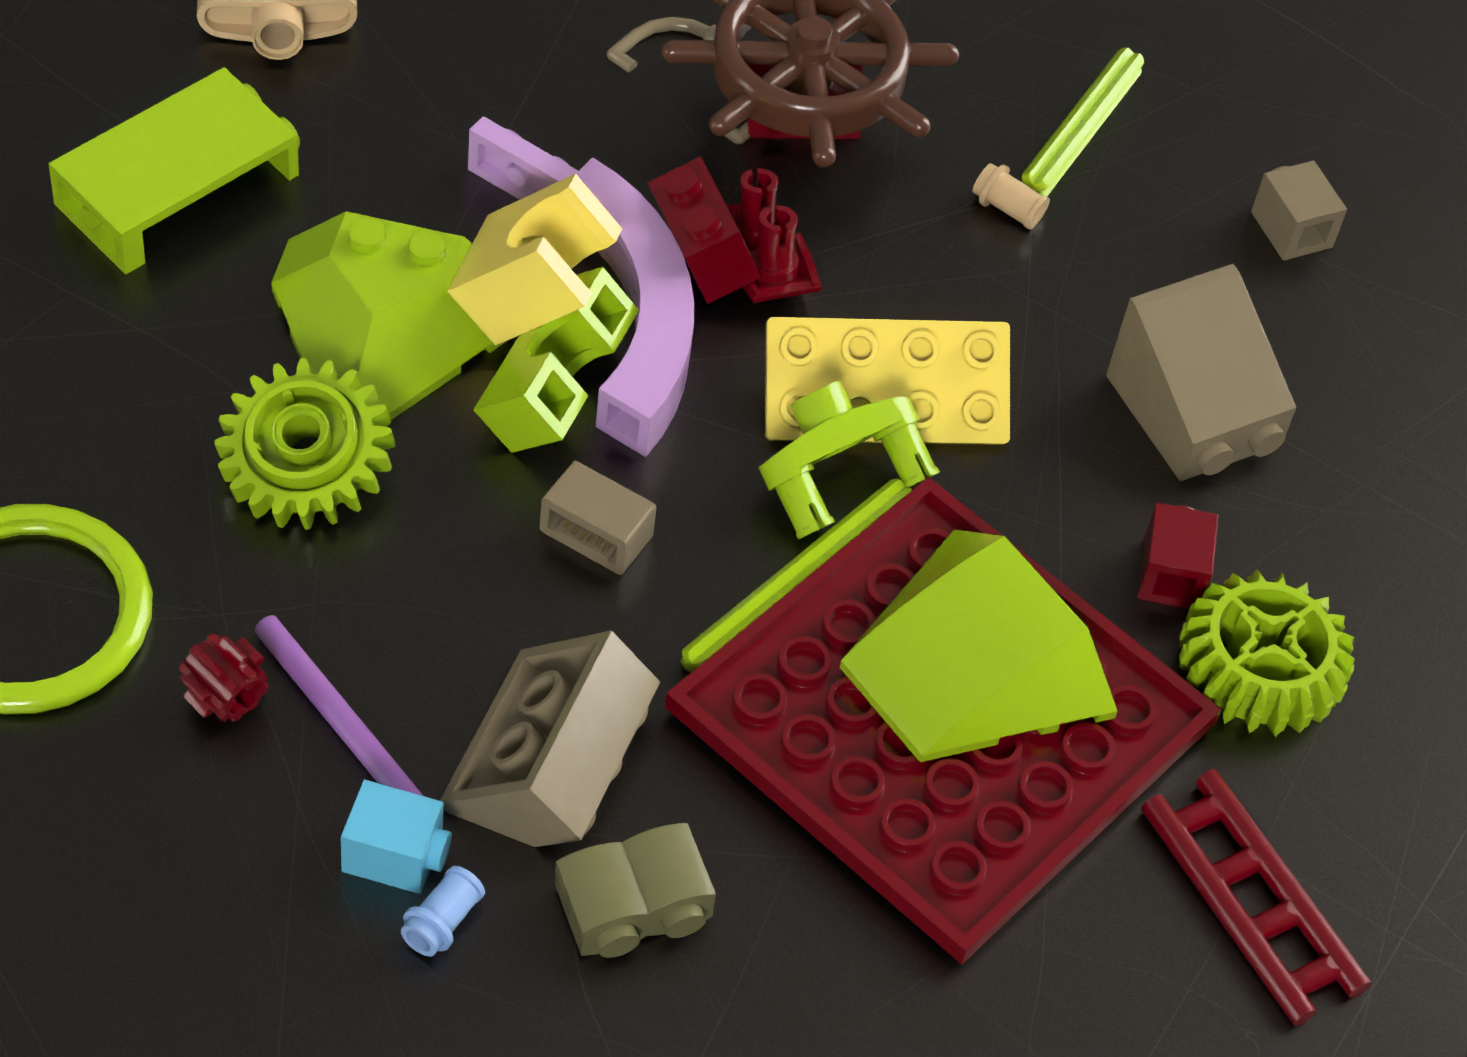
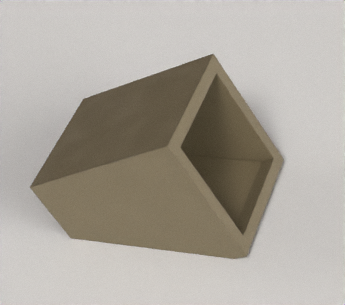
M1234 264L1129 299L1106 376L1180 482L1200 474L1214 475L1225 469L1230 463L1252 455L1257 457L1266 456L1283 444L1295 413L1296 405L1240 272Z

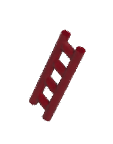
M1216 769L1205 772L1195 782V786L1204 797L1203 799L1177 811L1172 809L1162 794L1151 797L1142 805L1141 811L1294 1026L1304 1024L1317 1013V1009L1307 997L1308 994L1337 980L1349 998H1355L1372 985V981ZM1221 820L1242 850L1212 864L1191 833ZM1259 872L1280 903L1250 917L1228 886ZM1298 926L1320 957L1289 972L1267 940Z

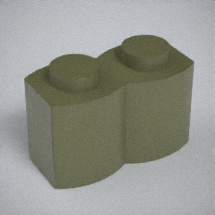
M677 823L653 828L623 842L591 846L556 861L555 886L581 956L600 954L604 958L618 957L632 951L637 947L640 940L646 936L667 934L670 938L685 937L701 929L706 920L713 916L716 893L688 823Z

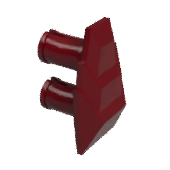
M757 168L756 187H753V172L751 169L747 170L740 178V204L727 206L761 276L760 279L744 286V290L753 303L822 291L817 270L802 234H795L798 224L797 214L786 206L776 205V194L779 187L778 177L770 170Z

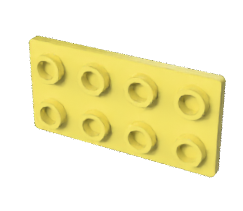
M771 317L766 322L765 437L769 441H794L802 436L803 433L790 408V404L837 381L841 382L853 408L895 397H909L920 419L915 425L924 443L1003 445L1010 440V326L1006 322ZM873 437L866 441H863L869 443H882L881 440L875 442Z

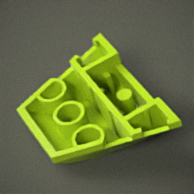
M953 530L840 663V669L919 762L998 745L1001 737L1037 730L1041 735L1057 732L1060 724L1093 717L1096 723L1115 719L1118 712L1088 627L1005 536Z

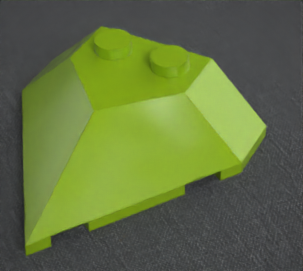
M347 211L288 239L271 286L279 308H282L290 327V337L299 358H306L312 374H318L320 368L327 360L333 361L337 379H340L350 369L356 370L361 384L360 388L373 384L378 394V404H385L390 419H394L460 374L463 363L484 349L491 353L505 343L503 342L495 346L447 292L472 243L464 236Z

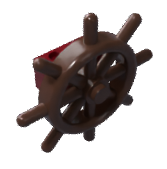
M712 0L724 8L715 27L714 40H669L664 43L661 49L662 57L668 63L712 64L716 82L730 101L710 118L709 128L713 134L717 136L727 135L745 121V123L747 122L750 138L810 139L813 161L817 166L823 168L831 166L836 159L834 139H860L862 129L877 123L884 117L916 138L926 136L931 128L929 119L900 99L905 87L909 66H952L959 59L958 48L950 43H909L903 23L890 7L897 0ZM795 13L796 22L789 25L777 16ZM818 14L833 17L836 19L832 23H830L826 19L819 17ZM754 28L771 41L740 40L746 32ZM857 31H860L871 42L845 41ZM862 66H883V70L874 80H871L863 74Z

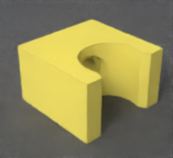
M573 174L488 214L447 292L496 346L585 307L591 291L572 271V268L584 258L614 244L622 228L577 174Z

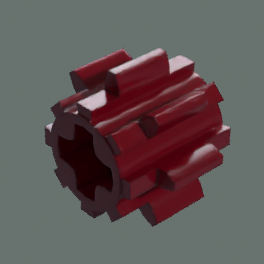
M216 633L207 636L206 640L198 645L195 644L189 650L190 654L185 661L181 662L179 670L183 673L180 678L189 689L183 697L204 718L215 712L224 722L228 718L233 722L241 719L242 715L249 710L252 711L259 704L258 701L263 694L267 693L269 685L265 682L268 677L259 667L265 658L244 637L234 644L224 633L220 637Z

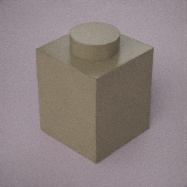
M1314 160L1293 166H1280L1264 173L1251 213L1283 261L1333 248L1347 212L1346 206Z

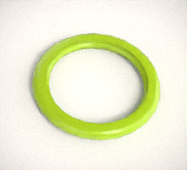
M14 504L0 507V539L17 535H49L72 540L89 548L104 561L115 578L119 592V616L111 636L100 651L84 664L56 677L35 682H0V714H38L70 706L93 695L123 672L143 644L152 619L153 591L146 567L127 540L103 521L81 511L50 504Z

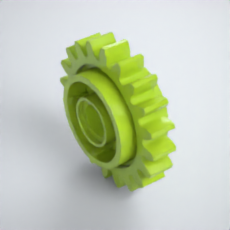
M300 358L296 374L288 376L285 369L279 363L274 364L273 383L267 384L261 378L255 375L251 376L250 382L255 395L250 398L243 394L233 393L231 399L239 415H220L219 422L227 436L215 440L220 458L224 459L218 464L224 481L232 482L229 487L235 500L239 503L249 499V507L253 516L257 519L272 508V514L277 526L283 528L290 520L291 515L298 513L304 529L307 530L313 524L315 512L323 511L327 520L332 525L336 524L338 521L336 506L338 504L344 503L348 508L356 512L361 510L356 493L357 490L363 489L366 492L378 494L380 487L372 471H391L392 465L385 450L395 447V440L391 428L386 427L391 423L388 409L385 404H378L379 398L373 384L360 388L361 384L358 374L354 369H350L340 379H337L333 361L327 360L320 368L318 374H312L306 358ZM303 438H318V440L308 448H293V446Z

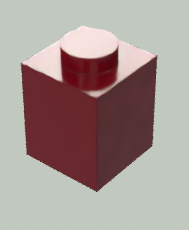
M1156 502L1143 539L1137 599L1190 609L1197 598L1203 597L1204 591L1208 589L1213 576L1219 514L1195 510L1188 506H1173Z

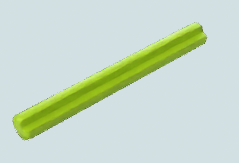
M900 479L889 480L685 646L682 650L683 657L681 659L684 669L690 673L693 672L908 495L912 488L906 487Z

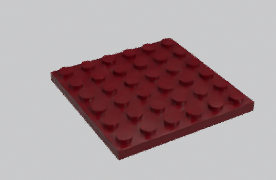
M928 477L668 691L665 708L952 957L963 964L1216 724L1222 709L1011 543L1088 627L1118 711L1115 719L1097 723L1093 717L1060 724L1057 732L1041 735L1037 730L1001 737L998 745L919 762L840 669V663L953 530L1003 536Z

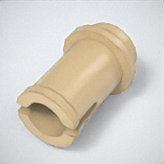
M992 163L988 164L978 176L972 190L974 194L979 196V203L984 207L992 204L1024 224V227L1027 229H1033L1046 212L1050 199L1040 195L1009 175L1010 169L1005 164L999 167Z

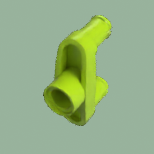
M840 381L826 385L790 404V408L803 435L758 467L768 490H776L796 531L798 540L835 522L833 516H830L809 473L814 470L813 465L873 437L875 442L882 441L900 480L906 487L910 488L916 485V483L919 484L928 477L931 478L940 473L917 430L915 423L920 419L909 397H895L853 408Z

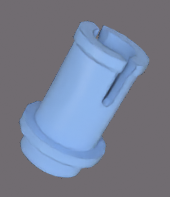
M451 866L444 874V878L419 907H410L403 916L404 926L401 928V935L405 942L416 952L429 957L434 956L437 951L448 950L454 941L452 932L475 903H478L485 895V889L480 880L470 871L460 866Z

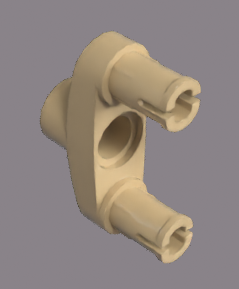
M197 0V19L204 31L220 38L252 42L260 55L274 60L288 59L296 55L302 48L304 40L333 36L347 31L353 26L357 18V0Z

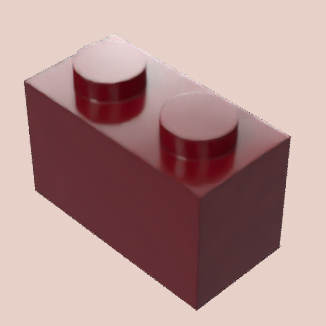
M701 156L648 182L707 304L761 278L740 230Z

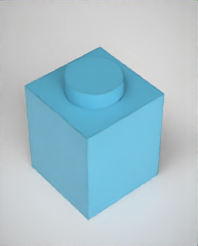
M364 779L341 835L342 872L421 894L429 871L441 872L449 852L452 832L443 830L444 802Z

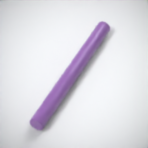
M270 615L263 618L254 629L255 634L376 782L423 796L277 617Z

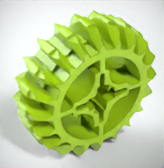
M1258 569L1248 577L1247 582L1232 573L1224 581L1223 586L1212 583L1204 591L1203 597L1197 598L1196 602L1191 605L1186 617L1187 622L1183 624L1179 635V647L1182 648L1179 655V668L1189 672L1187 675L1189 684L1197 690L1204 691V696L1224 709V724L1236 716L1246 720L1249 734L1257 729L1260 723L1266 724L1275 737L1285 730L1287 724L1301 733L1305 727L1309 726L1311 720L1321 723L1323 718L1329 715L1332 707H1335L1337 702H1341L1348 688L1346 683L1349 682L1354 671L1353 663L1355 658L1351 656L1354 637L1343 633L1345 628L1344 615L1327 614L1330 608L1329 597L1314 600L1308 596V582L1296 589L1286 585L1283 573L1275 578L1273 582L1266 581ZM1222 640L1228 645L1226 649L1222 643Z

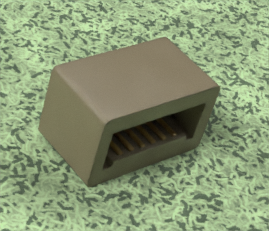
M574 460L541 500L540 531L616 574L622 575L653 537L657 507L646 498Z

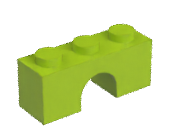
M603 267L577 275L591 291L585 307L519 335L473 409L511 453L563 440L588 398V394L573 378L574 374L595 358L614 353L639 312V309Z

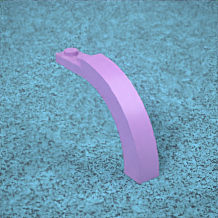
M483 116L469 129V171L519 200L573 174H577L622 228L614 244L597 252L613 269L621 281L627 296L639 309V312L634 319L636 332L628 351L619 366L599 388L596 428L647 457L664 435L677 411L688 373L694 329V297L691 278L684 256L671 230L656 209L619 174L593 157L578 171L569 166L563 159L548 154L522 139L516 132L505 129Z

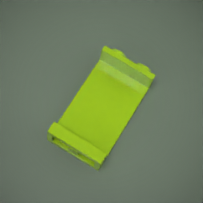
M223 67L49 163L54 204L126 275L146 264L142 231L267 160L289 181L299 176L298 148L300 147V139L296 129L289 120L284 117L279 118L261 101L260 96L251 85L247 83L242 84Z

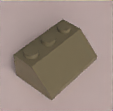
M612 630L521 649L440 801L444 802L443 810L533 847L581 841L595 822L596 810L610 782L621 770L622 758L636 730L643 724L648 715V706L660 681Z

